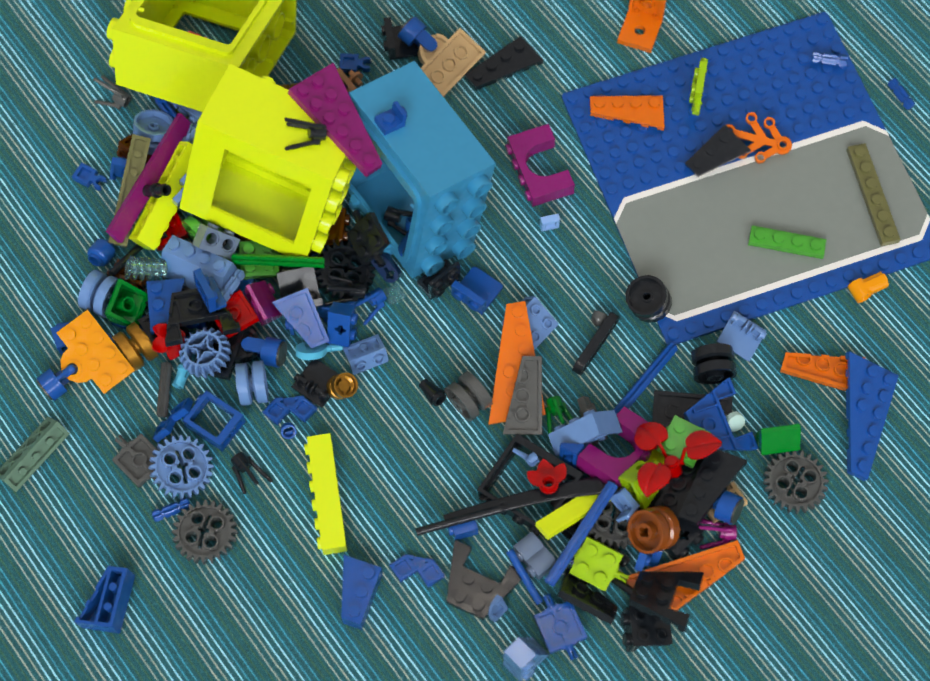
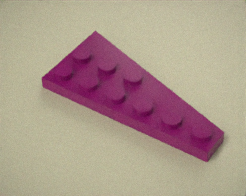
M334 63L289 88L288 95L316 124L326 125L327 136L365 177L381 168L383 163Z

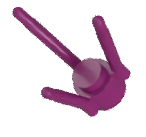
M706 519L700 522L713 526L699 525V529L718 531L719 538L723 539L701 545L700 549L736 541V525L721 522L713 523L711 520Z

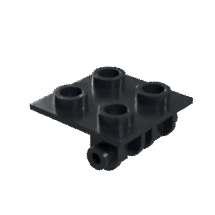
M312 360L301 375L299 373L296 374L294 377L295 382L291 388L323 408L330 399L326 389L327 382L332 376L338 375V373L319 360Z

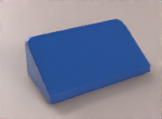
M561 443L559 459L580 471L576 467L578 455L584 450L585 445Z

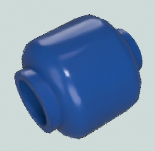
M97 239L88 249V260L94 266H106L114 258L116 251L114 245L108 243L109 240Z

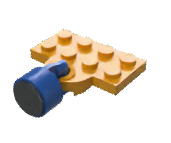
M87 309L57 332V335L68 347L60 361L61 370L55 374L49 368L37 377L36 382L50 400L55 401L68 391L65 385L70 381L86 383L93 379L103 394H105L135 370Z

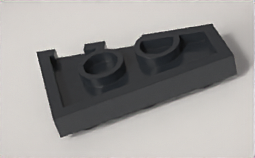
M567 567L557 596L579 607L581 610L598 617L600 620L612 624L618 607L599 591L593 592L588 588L586 581L582 579L579 581L570 574L571 569Z

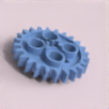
M182 435L179 436L178 440L172 436L171 442L164 439V446L158 444L157 448L159 451L154 450L152 452L155 457H151L149 461L154 464L149 465L148 469L154 470V472L149 476L156 477L153 485L159 483L158 491L164 488L165 496L171 492L173 499L177 494H179L180 500L183 499L184 494L191 498L192 492L197 496L199 494L198 488L203 491L205 489L204 484H209L210 480L207 477H211L213 473L208 470L212 469L214 465L208 464V462L213 458L206 457L209 450L203 451L204 444L198 446V439H195L192 443L190 442V436L186 440H183ZM175 451H178V453H179V459H178V457H177ZM183 452H190L192 459H186L183 456ZM164 457H171L174 463L167 464L164 461ZM179 460L180 465L185 466L183 472L181 468H177V466L179 465ZM189 470H195L198 473V477L192 478L189 475ZM176 475L179 478V482L172 483L170 476ZM183 475L187 481V484H185L183 481Z

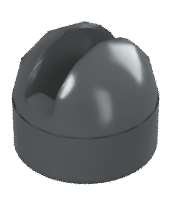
M594 310L591 321L595 326H601L607 315Z

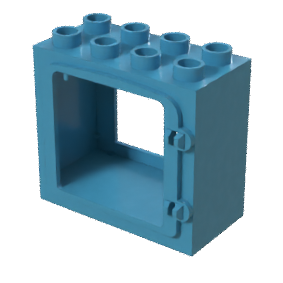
M415 61L349 92L350 98L383 163L380 169L368 177H365L356 167L347 192L350 196L349 207L352 210L361 211L364 216L369 212L375 213L390 242L383 252L389 255L394 254L412 279L422 273H425L427 276L436 274L444 267L445 259L448 260L456 256L457 259L461 260L469 256L476 248L474 241L476 234L481 229L480 219L482 213L487 208L485 203L486 197L493 186L491 179L496 164ZM397 101L407 112L405 126L384 135L374 122V118L376 115L392 109L393 102ZM388 206L413 212L406 248L402 257L399 254L398 246L404 235L393 227L388 226V221L384 220ZM402 216L400 223L396 222L395 224L405 230L407 217Z

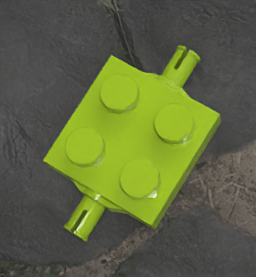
M701 58L699 68L695 67L689 99V103L692 104L691 111L693 115H700L701 98L705 74L707 73L708 59Z
M589 536L586 537L582 547L574 555V564L569 572L603 591L607 590L614 578L624 583L629 578V575L619 571L620 562L624 554Z

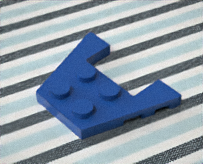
M730 377L683 413L686 421L711 432L712 435L721 440L722 445L718 450L754 451L759 448L752 432L735 438L732 434L719 400L737 394Z

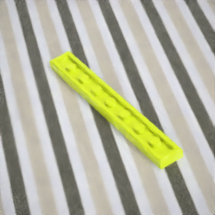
M654 449L647 463L657 460L664 465L665 458L663 454ZM599 495L576 497L537 521L535 527L549 540L583 519Z

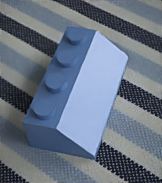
M172 235L162 250L159 274L167 279L185 278L184 286L189 289H195L193 271L201 268L204 275L207 274L208 277L212 276L220 291L224 290L223 287L237 269L235 264Z

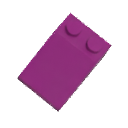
M264 280L246 285L244 294L257 314L261 326L282 316L271 303L276 300L273 296L275 291L270 283L267 284Z

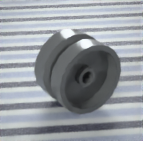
M468 371L458 377V383L452 382L444 388L451 404L470 422L479 415V409L484 411L493 404L486 388Z

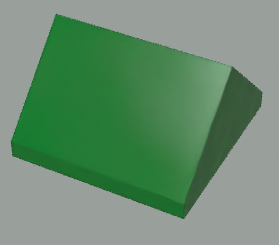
M118 279L104 314L112 323L127 327L135 321L139 325L138 320L142 318L146 307L145 303L148 301L147 293L122 279Z
M800 424L760 429L754 435L761 455L800 450Z

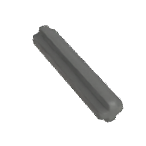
M162 362L160 369L156 414L158 417L163 418L168 416L172 372L170 362Z

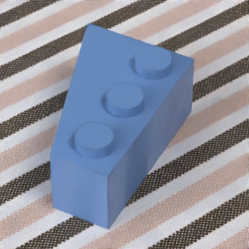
M594 409L583 413V417L569 420L568 425L565 426L563 424L555 427V431L548 434L555 456H559L561 443L583 444L587 447L589 443L598 439L599 441L605 440V436L609 434L621 433L622 429L615 410L595 412Z
M518 637L504 651L503 665L518 681L523 679L527 681L535 673V668L550 654L533 637Z

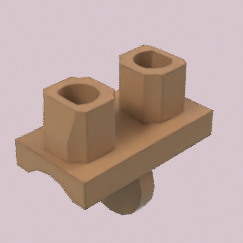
M340 67L337 69L344 85L347 84L348 86L346 88L348 92L357 89L354 86L355 84L358 86L363 84L361 81L363 74L360 71L354 73L353 70H350L348 72L350 77L348 78Z

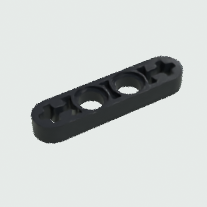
M610 312L574 364L572 371L580 376L584 373L620 319L619 315Z

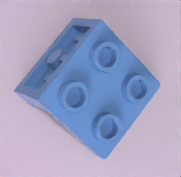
M535 296L525 297L522 301L526 302L535 350L558 326V322Z

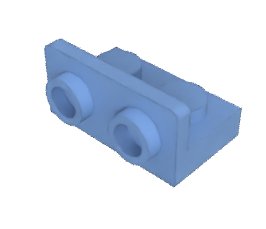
M378 334L353 343L349 347H343L344 354L354 375L389 361L385 346Z

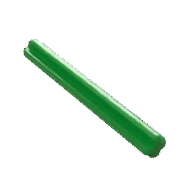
M235 253L231 257V262L240 265L325 267V258Z

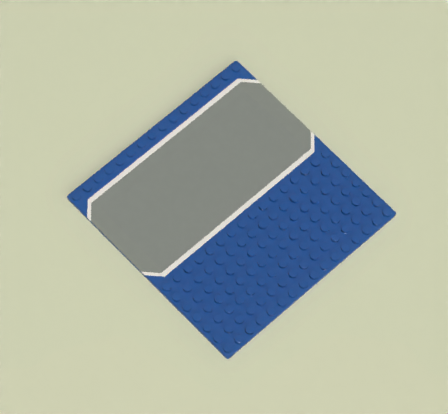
M827 12L818 13L562 94L563 103L637 277L644 275L657 277L664 283L672 297V306L669 313L663 319L657 321L666 345L670 342L677 345L722 330L734 311L752 320L848 288L847 286L856 279H865L879 272L887 275L930 260V217ZM815 51L821 52V54H837L838 57L840 55L847 56V65L844 67L838 66V64H823L821 61L819 63L812 62V53ZM701 58L708 59L707 73L705 74L700 115H693L691 111L692 104L689 103L694 71L695 67L699 68ZM590 96H663L664 131L657 130L658 128L651 126L649 128L642 127L641 124L632 122L627 124L623 123L622 120H608L590 116ZM750 112L757 115V122L768 138L774 139L769 129L764 127L763 122L767 117H772L775 120V127L780 135L788 137L792 142V148L787 154L781 155L776 153L767 158L762 164L756 163L754 157L757 152H765L771 146L764 145L748 154L745 159L736 158L700 177H697L685 165L724 125L731 124L736 130L755 134L750 124H747L745 120ZM753 116L748 117L750 121L755 120ZM768 120L766 121V124L768 126H771L772 122ZM740 139L746 146H749L750 144L754 143L751 141ZM781 142L780 146L784 148L786 147V144L784 142ZM866 143L901 239L899 243L881 247L847 153L849 146ZM762 155L757 156L758 160L764 159ZM753 225L826 239L824 257L819 259L750 246L748 242L751 227Z

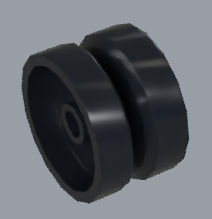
M644 275L634 279L628 285L625 293L629 309L638 319L647 323L663 319L669 313L672 306V297L668 289L655 276Z
M714 343L695 348L691 352V361L695 366L693 369L694 380L700 384H718L729 377L730 379L736 377L737 371L736 364L733 362V347L728 344Z

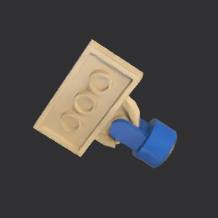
M412 16L398 31V37L408 47L413 43L419 46L418 57L423 64L421 69L444 97L486 54V51L461 28L449 39L438 33L430 35L426 31L427 26L416 16Z

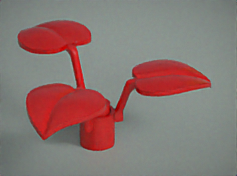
M656 422L641 424L637 427L634 437L637 447L644 451H650L658 445L665 458L664 465L662 463L656 465L655 463L648 462L640 467L637 479L641 491L648 498L654 492L665 487L671 478H677L682 474L681 465H684L686 452L690 459H703L721 447V440L707 431H695L687 436L685 440L687 447L683 448L681 458L679 459L673 455L668 456L661 444L668 439V432L662 424Z

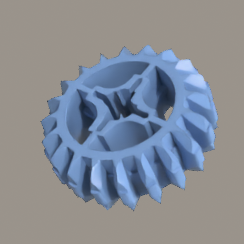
M204 327L201 332L196 328V333L189 332L190 338H184L185 344H180L182 350L179 351V359L181 364H183V368L190 375L195 374L198 378L201 375L207 378L208 374L214 377L215 371L221 373L220 368H227L225 362L230 361L229 355L232 354L231 345L227 341V337L224 334L222 335L221 331H215L212 327L209 331ZM214 342L219 344L218 351H215L214 349ZM192 354L196 355V363L192 361Z

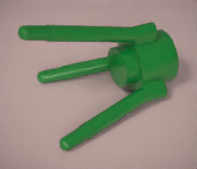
M553 396L546 400L547 407L545 412L547 415L548 434L552 433L551 414L558 416L562 424L565 422L562 415L563 411L569 420L573 419L560 396Z

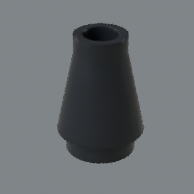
M428 379L420 382L419 388L423 391L431 405L439 406L445 401L446 395L443 389L431 383Z

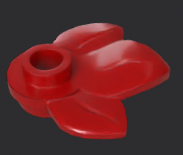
M161 323L153 326L152 329L157 337L152 342V350L157 353L166 352L169 360L177 358L181 350L180 344L169 347L165 345L167 324ZM181 330L182 337H183V344H184V343H185V342H184V341H185L184 338H186V335H185L184 331Z
M542 459L538 464L537 471H527L528 481L532 485L538 486L541 492L552 494L557 491L559 483L566 478V465L562 463L553 467L547 460Z

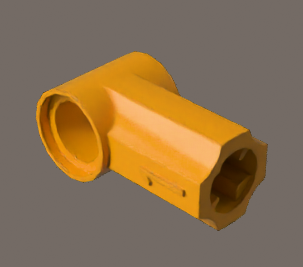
M879 272L865 279H856L847 287L856 302L861 303L870 298L872 294L887 288L889 283L886 275Z

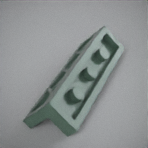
M47 417L1 466L0 480L17 492L70 433L58 421Z

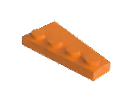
M590 96V116L608 120H622L623 123L627 124L632 122L641 124L642 127L649 128L651 126L658 128L657 130L664 131L663 96Z
M785 353L780 370L781 373L842 391L848 389V377H846L848 360H846V356L832 357L823 354L815 356L807 353Z

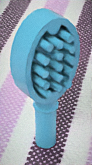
M302 342L296 345L295 352L296 357L299 359L316 360L324 357L327 352L342 351L344 346L324 343L311 349L306 342Z

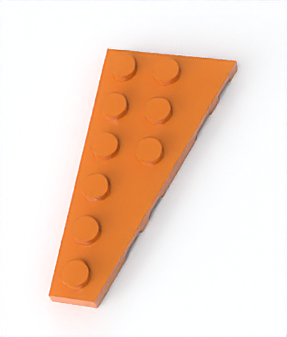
M525 301L506 304L492 396L493 404L491 405L488 425L506 422L522 356H535ZM542 396V416H545L546 412Z
M738 540L643 570L642 572L704 573L699 591L678 586L670 608L678 611L743 562L745 557ZM640 572L629 575L626 583L634 588Z

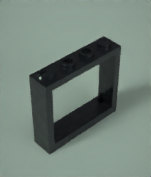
M516 434L479 486L477 492L480 497L479 499L483 503L498 499L490 494L489 491L515 456V453L512 452L514 448L528 455L534 452L538 456L539 462L545 459L553 467L564 463L567 469L566 478L570 481L578 482L579 479H584L582 472L521 435ZM571 498L560 499L553 511L568 503ZM516 509L501 513L502 515L508 514L513 517L512 520L518 525L522 526L524 524L529 527L528 530L536 536H539V534L543 536L535 527L536 522Z

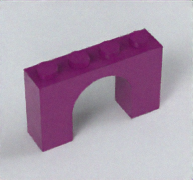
M549 124L508 136L507 144L505 145L507 154L512 156L513 169L519 173V183L521 186L524 185L526 190L524 191L525 198L531 202L532 207L574 194L575 184L569 170L550 176H539L534 174L526 164L532 155L555 147V137Z
M625 406L617 414L622 432L618 435L633 446L634 452L627 457L616 458L607 455L589 443L578 455L576 465L577 468L590 477L597 476L605 484L608 481L615 483L618 489L620 487L623 488L618 477L637 461L647 462L653 451L639 449L634 438L637 427L648 421Z

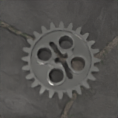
M793 451L792 455L785 452L784 457L778 454L777 460L772 458V465H767L766 469L768 471L763 475L767 479H764L763 484L768 486L765 487L764 492H770L768 499H775L773 505L781 504L780 510L787 507L788 513H790L791 509H794L796 514L799 513L800 509L806 513L808 507L813 510L815 508L814 504L819 506L821 503L820 499L825 498L826 495L823 492H827L828 487L824 485L829 480L823 478L827 475V472H821L823 465H816L818 459L810 460L811 454L804 457V451L800 455H797L796 451ZM787 466H793L796 471L790 472ZM801 468H804V472L802 473L792 494L790 496H787V493L793 481L795 480L798 472ZM804 476H811L813 481H807ZM778 482L785 483L787 488H780ZM795 492H802L805 497L799 498Z
M204 500L203 505L196 501V507L189 504V511L182 509L184 515H177L180 522L173 523L177 528L172 530L173 535L176 536L173 538V542L178 543L175 546L176 549L181 550V556L187 554L186 559L188 561L194 558L195 564L200 559L203 565L206 564L207 559L213 564L215 557L221 561L220 554L223 553L227 556L226 549H233L230 542L237 541L232 536L238 534V531L233 529L237 526V523L232 521L234 519L233 514L228 515L229 509L223 510L222 504L216 507L215 501H212L211 505H208L207 500ZM198 517H202V518H203V521H202L201 523H199V524H195V523H194V520H195L196 518H198ZM222 522L220 528H213L214 523ZM197 536L195 542H188L189 537ZM209 541H216L214 547H207Z
M610 501L605 507L606 510H603L587 536H593L595 540L602 544H607L608 547L612 545L615 550H618L620 545L625 549L627 544L632 546L627 532L628 521L624 520L619 523L616 521V518L621 513L616 506L613 518L610 516L614 505ZM611 521L614 522V524H613V526H612V529H611V530H612V534L609 533V529H610V526H611Z

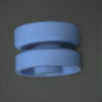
M155 109L141 111L135 115L132 134L151 138L148 154L152 155L173 122V118L169 114Z
M99 270L91 271L81 286L78 306L83 310L88 309L89 312L93 311L96 315L107 318L104 313L118 278L114 276L107 277L104 272Z
M263 360L252 363V374H250L247 363L235 364V382L241 406L252 404L253 392L258 403L269 402L267 376Z

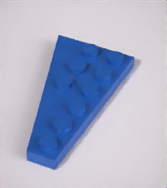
M848 351L845 353L846 360H848V369H846V377H848L846 419H848L847 437H849L847 473L865 481L869 478L899 375Z

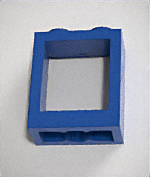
M207 390L203 395L200 394L197 397L195 405L182 420L186 428L222 452L246 422L242 413ZM209 401L233 416L217 437L193 422Z

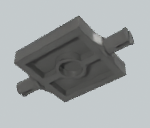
M142 433L129 442L121 435L118 438L116 437L115 442L122 447L120 452L112 459L117 467L138 488L150 479L155 480L156 477L149 476L154 470L148 469L149 465L154 464L149 461L151 457H155L152 452L157 450Z

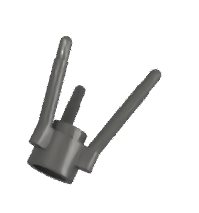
M101 76V79L106 83L97 78L93 79L114 93L112 96L114 103L95 100L94 103L115 107L119 110L121 107L126 108L131 101L129 93L123 91L104 76Z

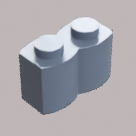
M530 532L513 546L520 562L527 566L525 570L532 578L536 577L540 580L550 572L557 561L533 532Z

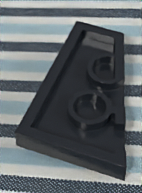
M724 125L685 165L697 177H700L727 162L750 153L751 150Z

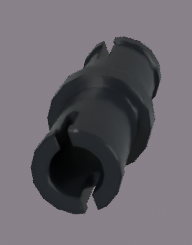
M153 183L152 185H145L142 193L147 197L160 198L162 196H169L171 187L166 184Z

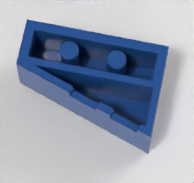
M344 555L341 611L343 624L360 630L363 629L383 575L382 567Z
M108 566L97 583L92 597L86 601L84 610L79 617L77 616L74 622L84 629L120 634L135 574L128 568Z

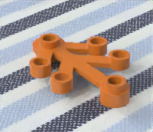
M753 112L748 113L745 120L747 124H750L755 134L736 130L731 124L726 125L739 139L754 142L747 146L751 150L750 153L764 145L771 146L765 152L760 151L756 153L754 159L758 164L764 163L767 158L776 153L781 155L787 154L792 148L791 140L780 135L775 127V120L772 117H767L763 125L766 129H769L774 139L768 138L757 122V115ZM753 116L755 120L750 121L748 117ZM770 120L772 125L768 126L766 121ZM784 142L786 147L782 148L780 143ZM747 153L746 155L740 156L738 158L745 159L747 155L750 153ZM762 155L764 159L758 160L757 156Z

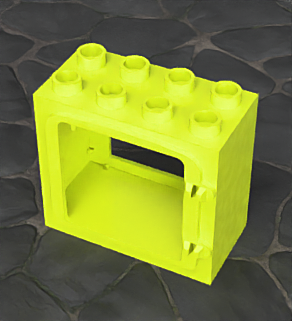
M126 0L121 17L119 19L112 18L107 28V38L113 40L109 66L115 68L116 85L203 112L229 64L259 77L269 76L296 33L297 0ZM186 14L239 32L231 44H224L177 29L175 26L182 16Z
M229 64L197 122L179 209L286 256L308 257L311 250L321 254L329 237L330 228L332 225H335L343 207L342 203L349 190V183L354 175L356 166L328 136H326L325 141L320 140V145H310L286 151V146L311 141L312 139L308 138V129L287 126L285 118L316 123L288 95V89L277 85L273 78L269 76L259 77Z

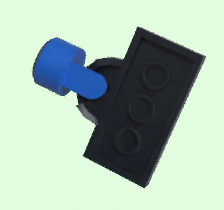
M214 320L209 322L208 331L211 327L215 331H220ZM248 327L227 339L231 345L232 354L229 355L230 361L225 362L227 368H220L221 373L215 371L214 377L230 380L235 364L249 362L256 356L260 357V361H264V365L280 368L286 359L287 343L284 339L266 337L265 340L259 339L256 331ZM214 342V349L215 351H218L219 344Z
M703 459L697 460L693 469L686 465H681L682 474L677 478H671L669 483L658 491L647 508L659 505L668 507L675 513L680 525L682 520L678 518V515ZM726 490L713 504L712 509L715 510L714 518L729 525L735 524L743 510L744 500L743 497Z

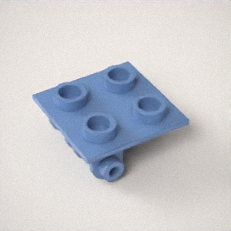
M734 311L716 342L731 345L735 354L750 362L761 340L767 335V331Z

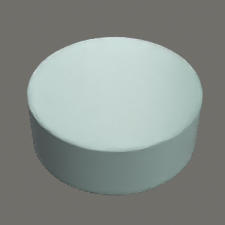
M731 412L726 416L732 432L740 430L745 424V418L740 412Z

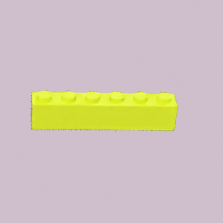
M179 142L158 181L160 184L170 185V195L160 198L151 196L128 237L146 250H155L160 245L163 233L169 228V222L178 210L172 199L183 188L180 184V179L187 173L193 146L190 142Z
M331 434L308 436V443L304 444L305 454L310 457V462H307L308 474H312L313 479L309 481L311 493L314 492L315 499H312L313 511H317L318 518H314L315 529L320 531V537H317L318 549H322L324 555L347 552Z

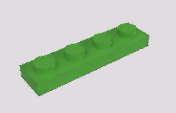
M752 225L748 245L823 259L826 239Z

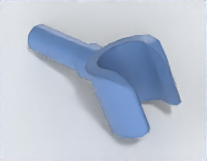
M516 448L512 451L522 457L530 467L535 466L539 462L538 456L534 452L527 455Z

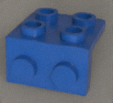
M472 267L461 282L457 280L453 282L451 294L458 301L468 305L471 310L483 315L502 291L503 285L479 268Z

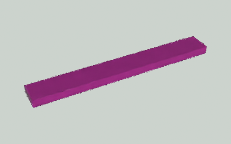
M178 113L105 231L117 243L124 241L150 198L143 195V187L158 183L177 145L182 141L183 137H186L191 122L182 113Z

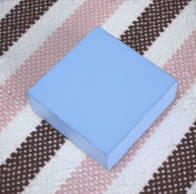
M559 214L540 217L541 231L559 228Z

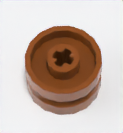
M659 505L638 510L632 514L628 521L627 532L634 548L641 553L652 554L660 550L669 549L676 544L680 535V525L673 511L668 507Z

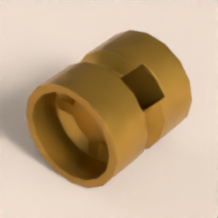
M341 373L332 376L328 380L326 389L330 397L341 400L351 397L357 392L358 381L350 373Z

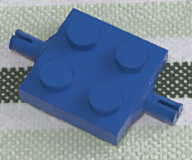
M547 594V596H543L547 608L543 612L534 615V620L548 652L552 654L559 650H567L571 661L574 658L577 659L578 655L574 646L588 637L574 605L569 602L555 604L551 594Z

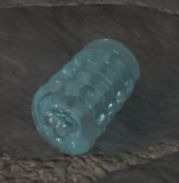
M130 256L126 261L124 274L125 279H129L132 274L133 280H136L138 275L142 281L145 275L147 281H151L152 277L154 281L159 280L160 277L161 280H165L168 268L166 261L162 258L150 259V257L143 258L138 256L136 258L135 256Z

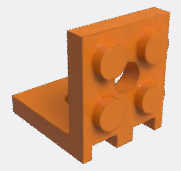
M630 0L628 13L617 43L651 53L664 19L667 0ZM641 29L644 33L637 34L635 30Z

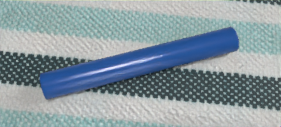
M513 549L507 551L506 554L535 604L539 605L543 600Z

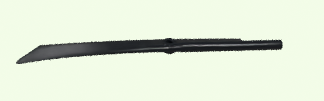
M597 476L579 479L578 482L559 483L557 491L552 494H545L537 488L443 515V521L415 529L417 536L530 505L565 498L599 495L606 484Z

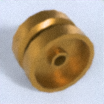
M134 321L126 327V331L131 339H128L121 331L112 336V338L134 370L137 371L144 366V361L139 354L142 353L148 361H152L159 355L152 350L151 340Z

